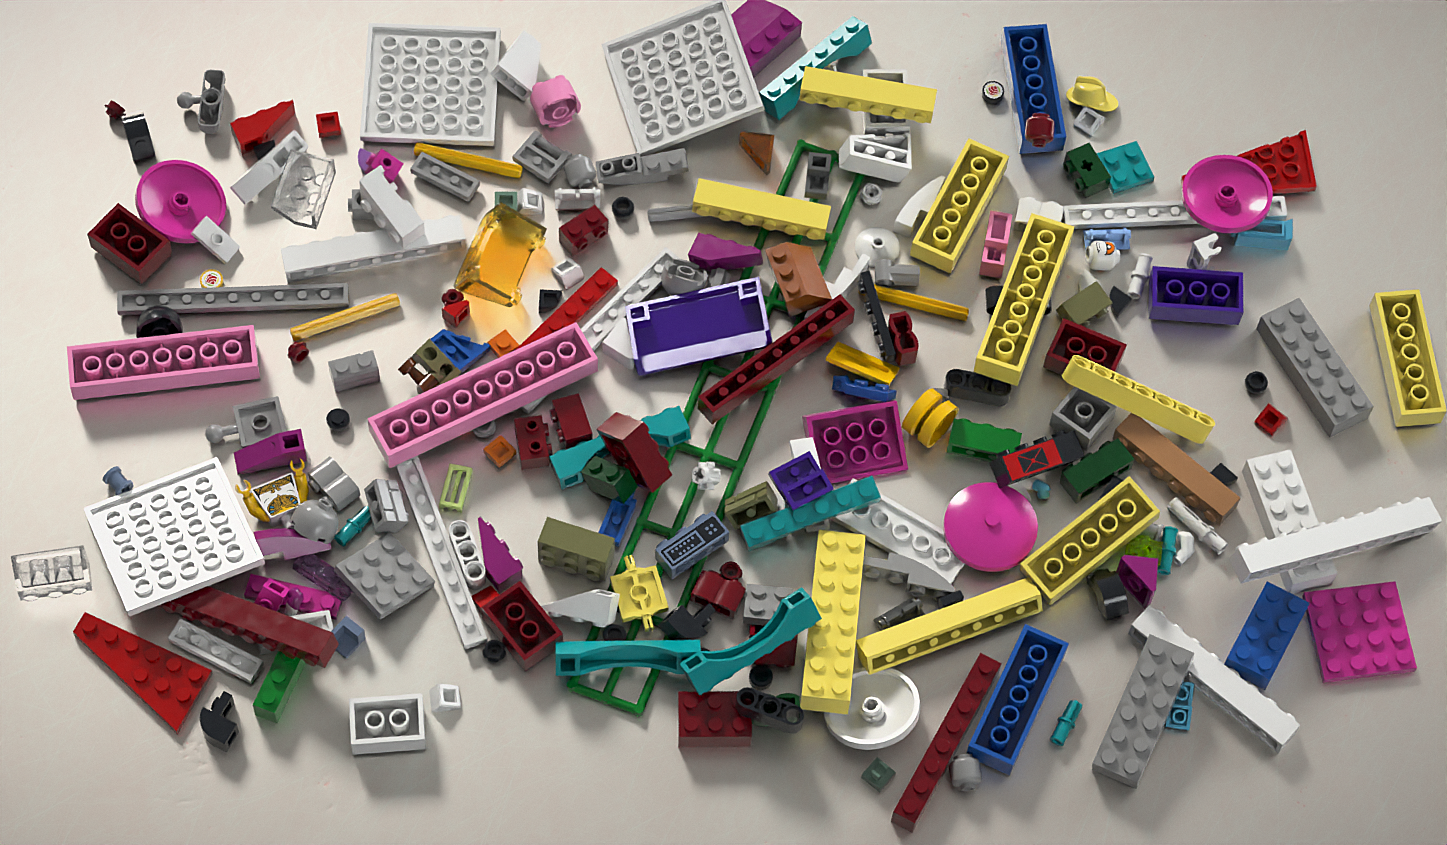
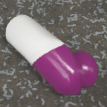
M292 588L288 592L289 600L286 603L284 612L287 616H295L304 600V595L298 588Z

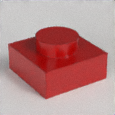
M338 111L316 114L319 138L341 135Z

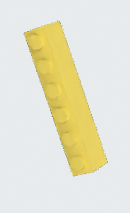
M805 66L800 101H805L809 104H823L832 108H846L854 112L863 111L873 115H886L896 119H909L918 123H931L937 89Z
M700 178L698 179L692 212L700 216L718 217L723 221H737L747 226L756 225L766 230L784 231L789 235L807 236L813 240H824L831 206Z

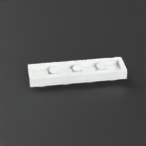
M181 618L168 637L170 643L250 684L253 683L264 665V662L259 658Z

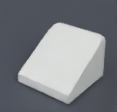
M1084 106L1073 125L1092 136L1105 117Z
M525 188L517 192V214L543 213L542 193Z
M567 258L551 268L552 273L566 289L571 288L584 279L580 265L571 258Z
M436 684L430 689L432 712L461 709L459 686Z

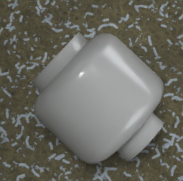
M576 154L566 160L564 172L569 184L573 187H580V189L591 186L592 181L596 178V171L591 159L582 154Z
M961 754L953 757V761L949 764L952 785L961 787V791L974 790L975 785L982 780L979 760L974 758L972 754Z

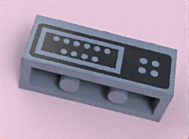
M713 511L707 515L702 514L689 527L685 526L679 529L670 540L665 539L656 546L655 559L668 576L674 579L729 541V531Z

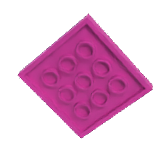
M1396 581L1303 593V599L1310 603L1306 614L1323 683L1416 671L1417 666Z

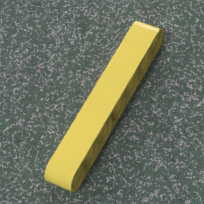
M1074 355L1062 374V378L1070 385L1198 444L1205 442L1215 426V421L1210 416L1082 356Z

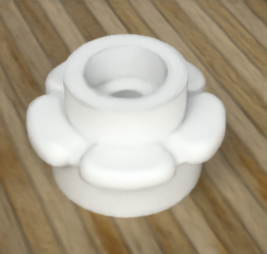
M867 184L860 192L863 202L868 205L877 204L881 201L882 191L876 184Z

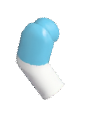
M1028 478L1018 482L1026 490L1038 491L1037 496L1039 499H1047L1050 496V486L1037 478Z

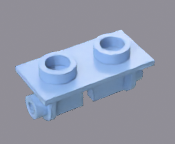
M1126 228L1083 230L1085 251L1087 246H1090L1093 241L1113 242L1116 250L1130 249L1129 239H1131V230Z

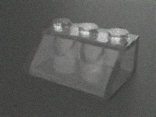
M291 149L271 209L295 225L317 230L336 174L334 159Z
M84 545L11 556L16 589L20 601L33 602L43 597L59 598L64 594L73 593L81 595L87 591H92L90 563Z

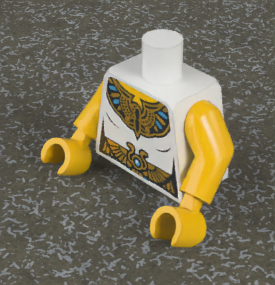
M301 458L302 465L299 469L293 467L292 460L290 462V467L296 475H293L291 472L252 489L250 483L243 480L246 484L244 491H241L237 484L235 485V491L243 494L244 497L242 499L252 516L262 522H269L272 527L283 524L284 528L294 529L296 524L294 522L290 524V518L298 505L307 501L309 493L306 474L302 472L305 465Z

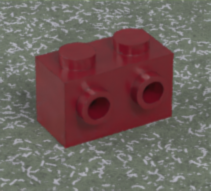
M594 204L559 227V242L573 257L608 234V219Z
M579 393L552 400V409L549 410L552 423H557V438L559 443H564L566 450L575 447L580 442L593 440V433Z
M542 415L515 418L514 427L521 470L548 467L549 456L553 455L551 443L547 444L546 437L549 436L548 423H543Z

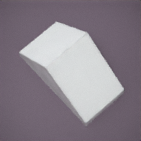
M621 318L603 341L602 353L628 369H633L634 359L626 318Z

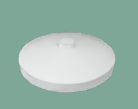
M862 667L853 670L848 715L824 712L825 722L831 734L847 746L864 750L880 749L897 743L911 732L920 715V700L915 685L903 673L887 668L869 675L866 669Z

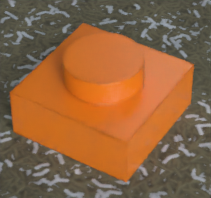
M506 329L487 342L491 346L492 352L498 358L513 352L519 346Z
M502 435L498 436L483 449L484 454L498 468L516 455V449Z

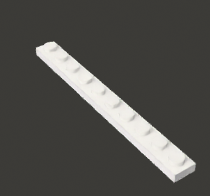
M1274 196L1265 219L1286 220L1284 196ZM1183 201L1063 206V221L1065 224L1074 226V229L1199 224L1188 214Z
M665 247L581 328L593 351L605 340L621 318L627 319L625 306L645 302L662 285L661 274L665 262L669 260V263H673L674 259H680L678 256ZM548 395L520 408L529 414Z
M415 456L396 465V469L464 649H468L488 642L487 636L419 458Z

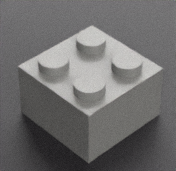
M1074 386L1053 411L1049 425L1058 432L1062 430L1065 433L1075 431L1081 448L1087 451L1113 420L1117 407Z

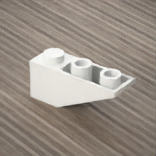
M595 589L557 600L541 607L548 611L550 616L562 617V615L570 616L572 621L584 622V620L592 621L594 626L606 627L608 624L615 622L620 594Z

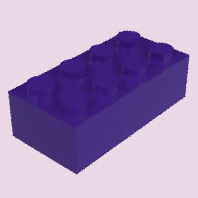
M1152 267L1149 276L1148 319L1239 325L1244 313L1243 272Z

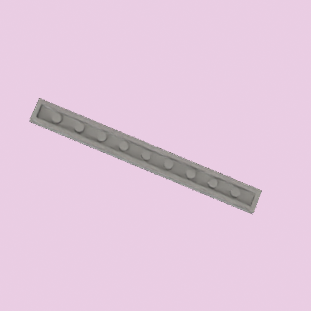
M348 283L118 291L117 293L118 315H141L143 311L156 305L169 307L176 313L349 307Z

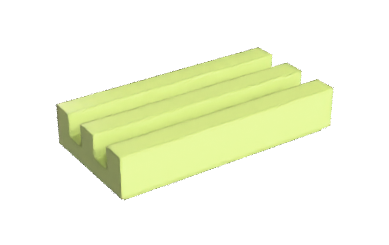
M449 464L439 502L440 509L445 507L450 511L455 509L457 512L462 513L473 472L471 467ZM456 470L458 472L450 502H446L453 471ZM463 472H466L459 502L456 504L455 500Z

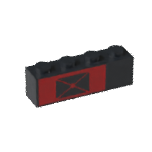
M1062 430L1052 434V438L1049 440L1044 436L1034 440V445L1028 446V443H1024L1015 447L1014 452L1010 453L1009 449L997 453V458L989 462L999 488L1083 458L1085 455L1075 431L1065 433Z

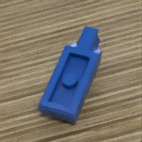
M848 375L833 376L832 390L882 402L896 399L897 391L889 389V385L876 384L872 386L868 385L866 380L855 379V381H851Z
M635 492L624 504L612 499L598 532L615 538L616 547L620 546L636 508L637 500L633 499Z

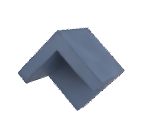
M345 616L331 631L339 643L335 651L344 658H348L366 639L364 629L348 616Z

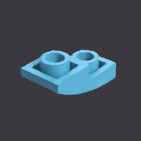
M1183 682L1166 720L1165 727L1190 730L1195 683Z

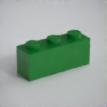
M954 418L946 453L991 462L997 458L996 454L1007 449H1009L1010 453L1014 452V448L1020 445L1022 433L1010 428L1001 429L987 423L978 424L968 419Z
M278 651L253 703L256 716L278 723L306 664L302 659L297 657L291 659L281 651Z

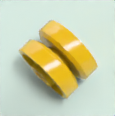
M933 388L928 389L921 395L902 422V428L910 435L918 434V441L927 448L932 447L941 439L952 425L959 411V408L949 400L942 403L943 396Z

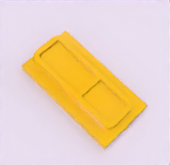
M839 341L830 350L825 359L829 363L873 382L889 386L900 370L897 366Z

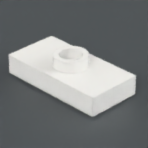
M207 216L202 219L191 233L194 238L224 264L241 247Z

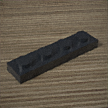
M870 271L861 272L860 281H857L860 294H864L866 302H864L866 314L871 315L873 320L870 323L873 336H878L880 342L877 344L880 357L884 356L887 363L893 362L896 357L895 349Z

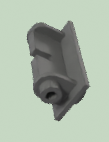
M912 597L875 618L873 621L880 631L925 615L921 609L923 604L919 598L915 600Z

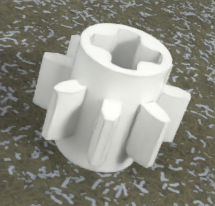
M698 462V466L693 469L692 482L698 484L697 489L714 490V485L720 482V470L714 468V462Z

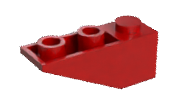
M293 99L287 102H280L266 110L261 109L250 116L237 118L230 123L232 135L241 155L253 152V146L270 141L296 114Z

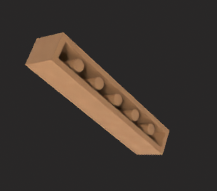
M1130 413L1115 429L1113 440L1118 438L1136 462L1144 464L1156 478H1161L1166 482L1173 492L1182 495L1190 506L1198 508L1203 512L1209 521L1215 522L1220 526L1237 508L1241 499L1237 494L1143 418Z

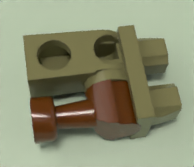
M430 338L398 369L402 375L408 373L415 381L418 394L458 377L461 373ZM419 363L427 373L425 375L422 374L414 366Z

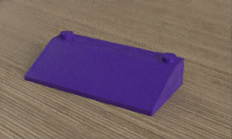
M759 277L625 306L633 359L639 376L760 350L773 343Z

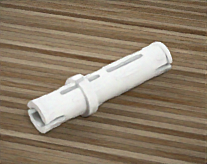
M1175 497L1168 504L1167 509L1191 529L1201 542L1204 541L1218 555L1226 549L1228 543L1213 531L1214 528L1211 525L1208 526L1185 506L1179 498Z

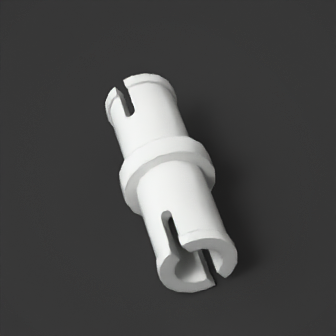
M1145 253L1139 254L1136 268L1131 273L1132 281L1127 295L1135 300L1141 299L1144 285L1149 279L1148 272L1153 258Z

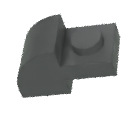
M809 152L804 198L827 200L831 154Z

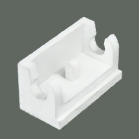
M1216 233L1193 242L1186 263L1189 269H1215L1214 266L1207 269V266L1212 256L1219 254L1221 251V247L1213 249L1214 243L1218 240Z

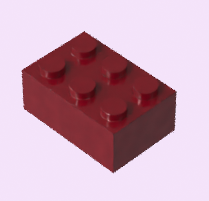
M119 203L87 233L91 248L141 285L172 254L170 241Z
M1063 318L1046 354L1043 368L1062 375L1072 357L1079 355L1117 372L1127 344Z
M615 412L596 429L615 463L629 469L638 487L653 493L672 476L668 468L669 462L660 454L658 443L651 438L648 433L649 428L642 420L638 421L629 415Z
M521 581L481 607L482 619L505 645L506 649L524 671L555 651L556 642H563L561 630Z
M678 691V747H751L752 719L740 715L736 710V697L739 691H708L701 695L696 691ZM750 699L741 700L744 705H751Z

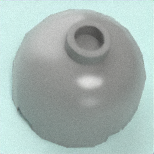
M674 259L673 263H669V260H667L661 274L662 286L671 296L701 290L706 284L708 274L705 270L703 273L699 271V265L693 262Z
M324 499L304 501L298 505L289 521L290 524L292 522L296 524L294 529L304 537L315 542L319 538L325 539V544L331 543L338 528L337 514L331 508V503Z

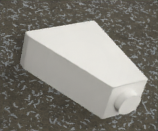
M524 30L490 73L492 77L524 102L532 94V87L536 84L541 43Z

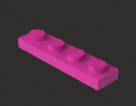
M250 574L244 598L255 601L268 578ZM273 579L289 589L298 588L303 593L304 600L298 609L299 612L313 613L329 610L331 619L337 620L343 595ZM288 594L281 605L283 608H286V603L289 600Z

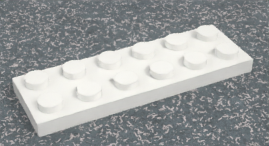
M853 478L849 484L854 483L857 480ZM880 494L881 499L878 503L830 518L856 534L866 535V540L887 552L903 555L928 566L945 578L951 585L965 565L948 547L943 529Z

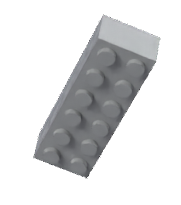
M1300 298L1260 317L1256 328L1329 437L1368 419L1374 406Z
M1149 634L1094 758L1092 770L1137 789L1191 666L1194 652Z

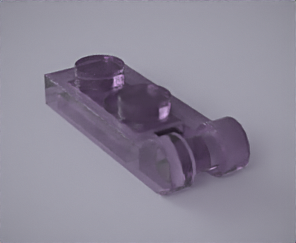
M314 554L301 556L293 563V570L341 601H346L351 596V593H354L334 571V567Z

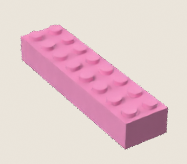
M253 325L67 346L70 390L74 400L260 378L256 336Z

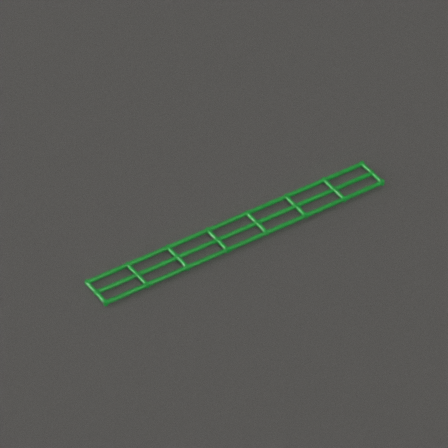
M802 139L798 140L776 195L785 196L803 151L831 154L830 172L834 162L839 163V153L835 150H827L806 143ZM856 173L832 233L826 232L824 241L828 243L818 264L823 276L865 174ZM810 198L809 202L818 203L819 199ZM761 227L754 247L758 250H762L770 231ZM794 235L791 243L800 245L803 235ZM754 266L745 267L739 281L749 279ZM776 281L769 297L763 295L768 320L773 308L788 313L784 302L777 300L780 291ZM807 311L795 315L797 317L792 328L804 320ZM755 351L746 352L740 366L751 359ZM715 359L703 362L701 371L683 411L687 423L691 418L698 401V396L702 392L709 373L726 377L733 372L730 369L713 364ZM782 375L761 389L765 392V395L737 461L713 453L729 413L715 423L705 449L682 442L668 447L664 458L669 462L668 468L676 451L680 450L700 457L699 462L706 463L711 461L734 469L715 513L721 522L725 516V500L734 494ZM691 480L672 528L647 520L661 486L653 493H648L614 575L622 574L626 571L627 567L624 557L628 556L629 558V555L633 554L643 528L666 536L667 540L675 536L676 532L683 526L698 490V484ZM708 556L694 564L677 607L683 605L687 608L691 593ZM657 562L656 567L661 578L664 569ZM611 582L607 589L609 592H613ZM655 615L651 617L654 626H657L663 620V618ZM642 619L632 621L626 641H635L642 624ZM592 625L586 641H596L602 627ZM665 634L663 640H671V639ZM614 667L603 692L579 684L581 675L570 676L567 682V690L640 717L644 713L661 670L651 668L637 704L612 696L623 667Z

